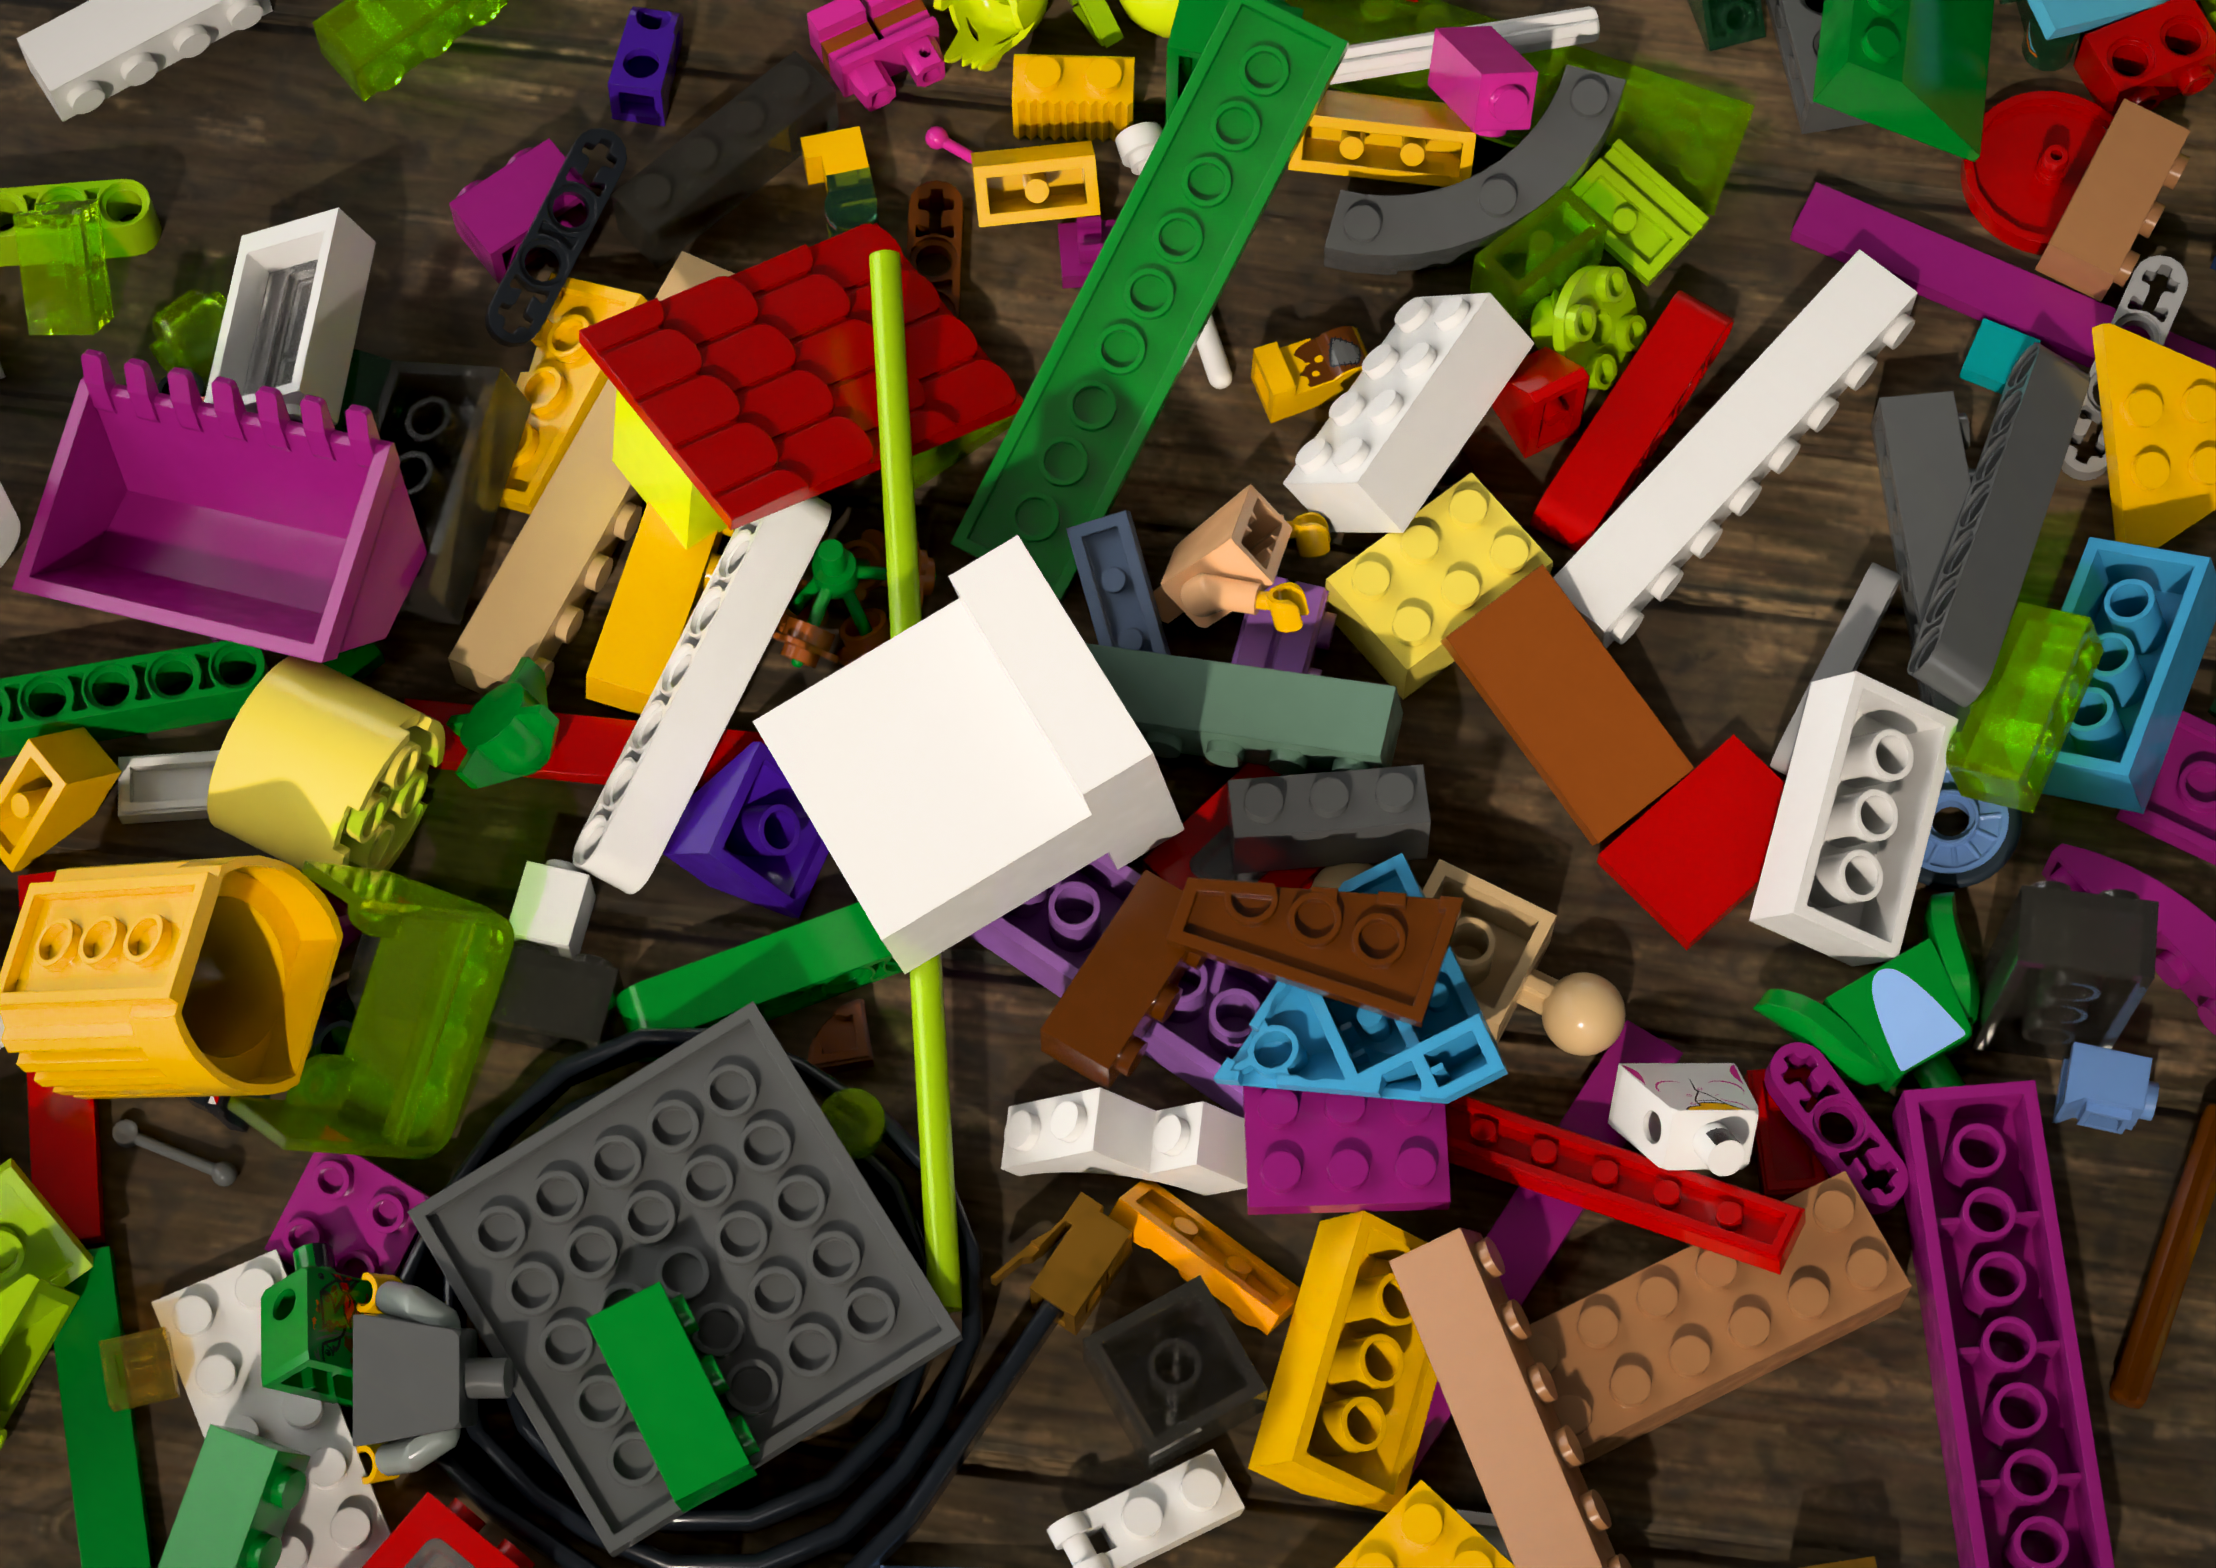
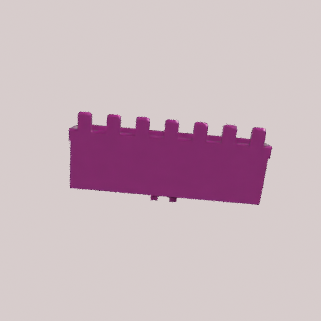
M87 349L81 355L84 377L79 382L12 590L210 636L209 639L212 640V643L226 640L259 648L263 655L265 651H272L319 663L337 659L340 652L387 637L427 555V551L401 474L400 460L394 442L380 439L369 408L352 404L346 410L347 433L335 430L327 403L321 397L306 395L301 400L300 407L303 423L290 420L282 393L277 388L263 385L256 391L258 413L246 411L238 385L233 379L221 376L215 378L211 383L214 404L202 401L194 376L187 369L173 367L167 374L169 395L159 393L151 368L144 360L130 358L124 364L126 386L116 383L107 357L103 352Z

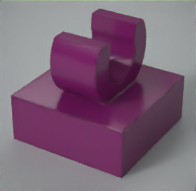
M1101 215L1076 217V222L1058 223L1062 289L1083 286L1117 219L1101 220Z

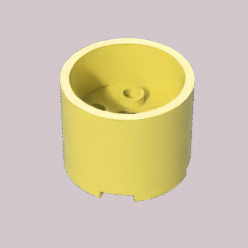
M288 656L275 665L255 687L227 733L210 780L207 797L209 820L214 827L349 895H356L360 887L359 882L366 876L379 881L386 874L416 830L428 806L421 799L428 782L427 771L429 765L436 768L443 762L445 750L443 725L436 719L322 663Z

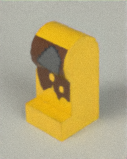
M1341 326L1326 331L1312 340L1310 338L1281 348H1279L1276 341L1253 349L1251 379L1270 423L1336 400L1342 394L1348 392L1363 371L1362 363L1368 355L1357 328Z

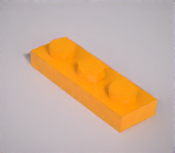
M1143 1179L1123 1194L1116 1202L1108 1217L1132 1231V1241L1135 1244L1151 1249L1177 1268L1181 1277L1188 1283L1204 1288L1231 1308L1234 1316L1244 1324L1257 1327L1268 1335L1293 1313L1300 1287L1158 1183Z

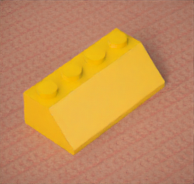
M1364 1210L1319 1222L1248 1469L1304 1495L1387 1513L1406 1495L1437 1383V1377L1389 1261L1428 1242Z

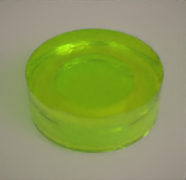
M847 1088L833 1093L824 1101L820 1109L852 1159L864 1157L879 1146L885 1132V1115L881 1104L872 1094L861 1089Z

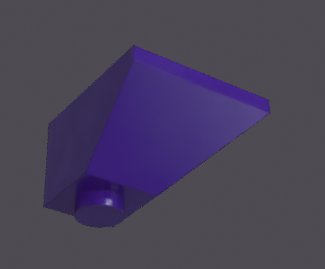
M759 741L752 742L691 796L663 855L709 887L785 916L799 918L829 850L770 750Z

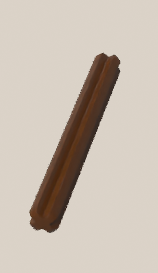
M2215 1103L2206 1106V1109L2202 1112L2109 1390L2111 1400L2128 1408L2140 1409L2147 1402L2216 1194Z

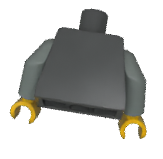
M366 1272L362 1274L361 1280L370 1281L373 1295L368 1304L357 1303V1311L370 1314L353 1315V1446H356L357 1453L366 1452L371 1457L372 1471L369 1476L361 1478L362 1484H372L394 1480L401 1474L417 1472L454 1448L460 1438L461 1428L477 1425L478 1399H507L511 1397L514 1387V1367L509 1357H478L477 1330L461 1327L456 1310L422 1288L402 1283L400 1278L395 1275Z

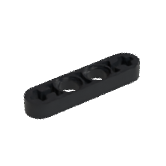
M603 128L590 129L582 133L570 148L487 307L485 314L486 329L491 338L498 344L510 348L521 347L529 343L542 328L624 170L627 160L626 147L621 138L614 132ZM598 143L608 148L606 159L613 163L612 169L608 166H602L589 187L601 189L599 197L586 185L566 180L568 172L577 180L580 179L589 163V157L582 153V149L584 147L588 150H593ZM562 195L578 197L586 207L587 216L585 222L573 228L561 225L553 214L554 201ZM535 248H545L554 253L559 262L557 276L549 281H539L531 277L525 267L527 253ZM512 279H515L527 291L545 295L546 299L543 304L534 296L530 299L523 312V318L530 323L529 329L519 326L512 334L503 329L505 318L498 313L499 307L509 310L520 296L522 289L510 287Z

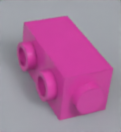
M1492 26L1435 28L1428 86L1465 122L1472 132L1478 135L1500 137L1504 136L1507 130L1530 129L1538 71Z

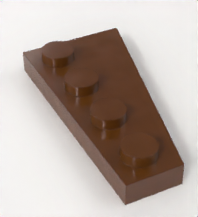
M1188 877L1166 941L1169 946L1422 1028L1464 904V898L1440 896V899L1407 896V893L1378 891V894L1338 891V888L1311 886V889L1275 887L1274 883Z

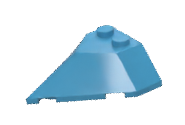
M1403 853L1344 881L1338 891L1369 894H1378V891L1407 893V896L1426 898ZM1449 945L1422 1028L1277 981L1249 1023L1253 1030L1233 1060L1227 1057L1213 1079L1217 1084L1448 1104L1507 1075L1508 1071L1498 1044Z

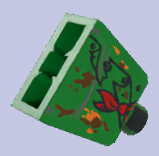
M327 1243L306 1244L293 1252L295 1272L267 1288L261 1297L262 1386L327 1403H338L340 1406L353 1409V1315L370 1314L357 1311V1303L368 1304L373 1295L372 1284L367 1280L337 1273L333 1247Z

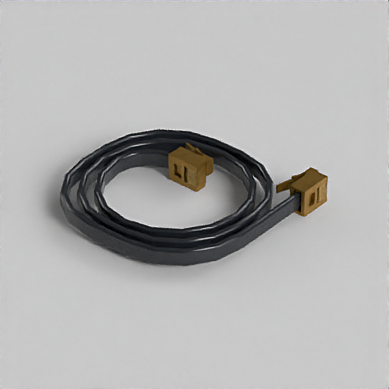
M638 1028L558 1060L491 1123L445 1188L506 1152L513 1141L572 1086L645 1057H662L708 1028ZM785 1051L812 1095L878 1136L921 1178L919 1142L887 1111L806 1059ZM613 1086L564 1105L535 1133ZM820 1108L860 1173L888 1200L907 1248L927 1278L924 1231L903 1181L842 1121ZM956 1188L959 1253L962 1257L963 1340L955 1348L930 1409L893 1463L833 1522L757 1554H672L639 1541L615 1557L641 1568H793L847 1545L911 1482L949 1426L983 1346V1254ZM1080 1192L1060 1222L1047 1233L1032 1240L1028 1246L991 1276V1283L996 1286L1022 1264L1034 1263L1038 1258H1041L1066 1233L1029 1288L1031 1306L1036 1310L1035 1314L901 1511L843 1568H880V1565H883L920 1528L1057 1324L1075 1336L1078 1334L1133 1252L1132 1231L1105 1215L1102 1204ZM420 1233L399 1278L402 1283L424 1289L436 1264V1260ZM444 1275L442 1302L456 1310L461 1327H466L467 1313ZM487 1348L489 1357H492L490 1351ZM935 1358L899 1379L883 1418L825 1475L748 1507H694L657 1531L664 1534L756 1533L838 1499L902 1436ZM512 1392L511 1397L507 1398L506 1402L518 1433L567 1484L516 1395ZM478 1400L477 1425L466 1427L474 1447L535 1510L590 1547L609 1554L588 1517L545 1488L490 1432ZM449 1450L433 1461L490 1521L558 1567L602 1568L498 1498L452 1450Z

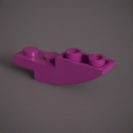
M2064 843L2055 848L2041 873L2046 878V886L2053 898L2067 909L2073 908L2090 926V934L2098 947L2109 956L2114 957L2117 955L2128 968L2148 953L2153 959V966L2159 977L2171 988L2181 989L2198 1007L2197 1013L2202 1023L2211 1033L2216 1035V922L2171 888L2125 863L2094 851Z

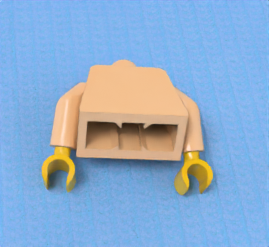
M1252 484L1248 485L1174 548L1161 586L1153 591L1161 620L1167 624H1173L1186 614L1198 627L1207 628L1232 611L1257 615L1260 609L1270 610L1276 630L1285 633L1300 630L1303 626L1301 616L1309 614L1306 597L1302 588L1296 583L1286 582L1276 585L1269 591L1264 590L1274 583L1290 538L1296 539L1298 553L1302 557H1318L1330 551L1329 543L1331 538L1326 519L1317 512H1308L1297 516L1293 521H1286L1284 514H1279Z

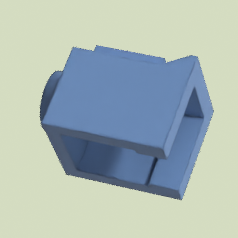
M2074 1041L2071 1047L2070 1059L2064 1058L2062 1061L2052 1123L2057 1124L2071 1118H2076L2077 1125L2123 1134L2125 1129L2132 1130L2138 1119L2151 1121L2159 1094V1083L2149 1081L2153 1058Z

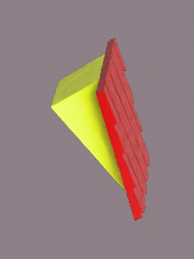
M877 223L862 224L810 247L804 244L731 276L715 277L661 301L658 298L652 299L579 330L580 344L616 387L612 461L646 504L649 502L686 550L717 530L718 533L727 527L730 530H734L881 469L869 255L875 251L894 250L899 252L901 257L912 456L1015 415L1020 409L1024 399L1015 389L1014 383L1008 374L1000 366L992 362L977 344L972 331L952 314L939 298V294L933 284L917 272L903 255L897 241Z

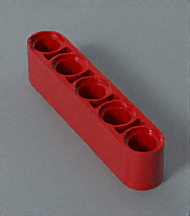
M1679 290L1674 295L1542 496L1532 516L1530 527L1575 552L1580 550L1620 507L1723 348L1732 330L1734 318L1682 290Z

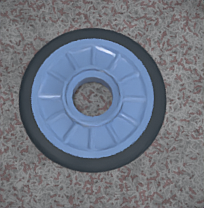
M1950 755L1935 815L1941 809L1956 807L1968 815L1969 824L1962 833L1955 836H1944L1938 833L1933 826L1931 827L1918 882L1945 889L1972 886L1997 873L2013 855L2022 830L2020 803L2014 789L2004 776L1980 760Z

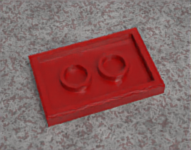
M1733 734L1599 853L1596 863L1688 951L1758 887L1785 782Z

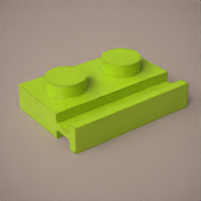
M1619 138L1612 145V148L1602 158H1599L1562 197L1558 204V208L1647 287L1689 245L1694 236L1705 228L1709 221L1707 215Z

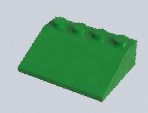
M1824 0L1813 102L1975 162L1980 157L1994 0Z

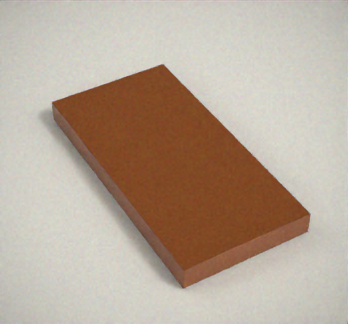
M1543 564L1440 641L1592 846L1600 843L1695 769Z

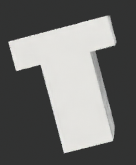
M1018 535L948 576L959 599L752 721L880 939L904 974L1108 853L1118 870L1185 830L1153 751Z

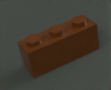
M1145 869L1041 1027L1042 1052L1107 1090L1111 1088L1120 1073L1129 1077L1135 1071L1148 1046V1042L1143 1040L1146 1032L1155 1019L1164 1023L1174 1011L1183 992V989L1177 985L1189 966L1199 970L1207 960L1206 957L1167 945L1166 938L1183 892L1181 889Z

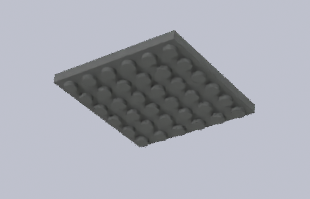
M754 1001L407 1211L492 1357L511 1358L514 1367V1394L606 1550L613 1558L684 1513L674 1502L586 1318L659 1281L670 1299L683 1294L700 1328V1331L689 1337L700 1359L711 1353L713 1354L730 1388V1391L720 1395L719 1398L730 1419L740 1414L743 1415L760 1449L759 1452L749 1456L754 1469L963 1340L962 1334Z

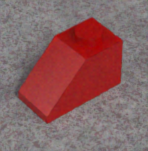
M1548 347L1526 355L1492 404V408L1525 459L1577 434L1583 412L1589 375L1583 366Z

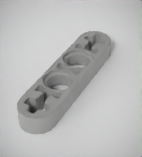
M2163 255L2151 256L2140 262L2133 272L2111 324L2121 328L2127 326L2141 327L2150 335L2151 341L2163 346L2188 287L2187 273L2181 263L2172 257ZM2157 273L2163 274L2168 277L2166 287L2175 293L2164 291L2153 314L2142 311V306L2150 290V285L2142 281V279L2152 281ZM2128 305H2132L2135 309H2128ZM2156 317H2162L2165 320L2160 322ZM2095 361L2089 372L2090 384L2080 414H2085L2089 419L2078 417L2070 441L2074 444H2081L2092 421L2102 425L2101 408L2095 402L2092 393L2093 388L2098 384ZM2103 428L2094 448L2097 453L2103 455L2102 458L2091 456L2087 464L2081 463L2075 459L2077 449L2069 445L2061 468L2065 474L2073 479L2086 481L2096 479L2105 473L2107 462Z
M1874 562L1870 565L1811 682L1857 670L1894 597L1902 577L1901 574ZM1811 682L1787 726L1770 764V768L1784 775L1788 774Z

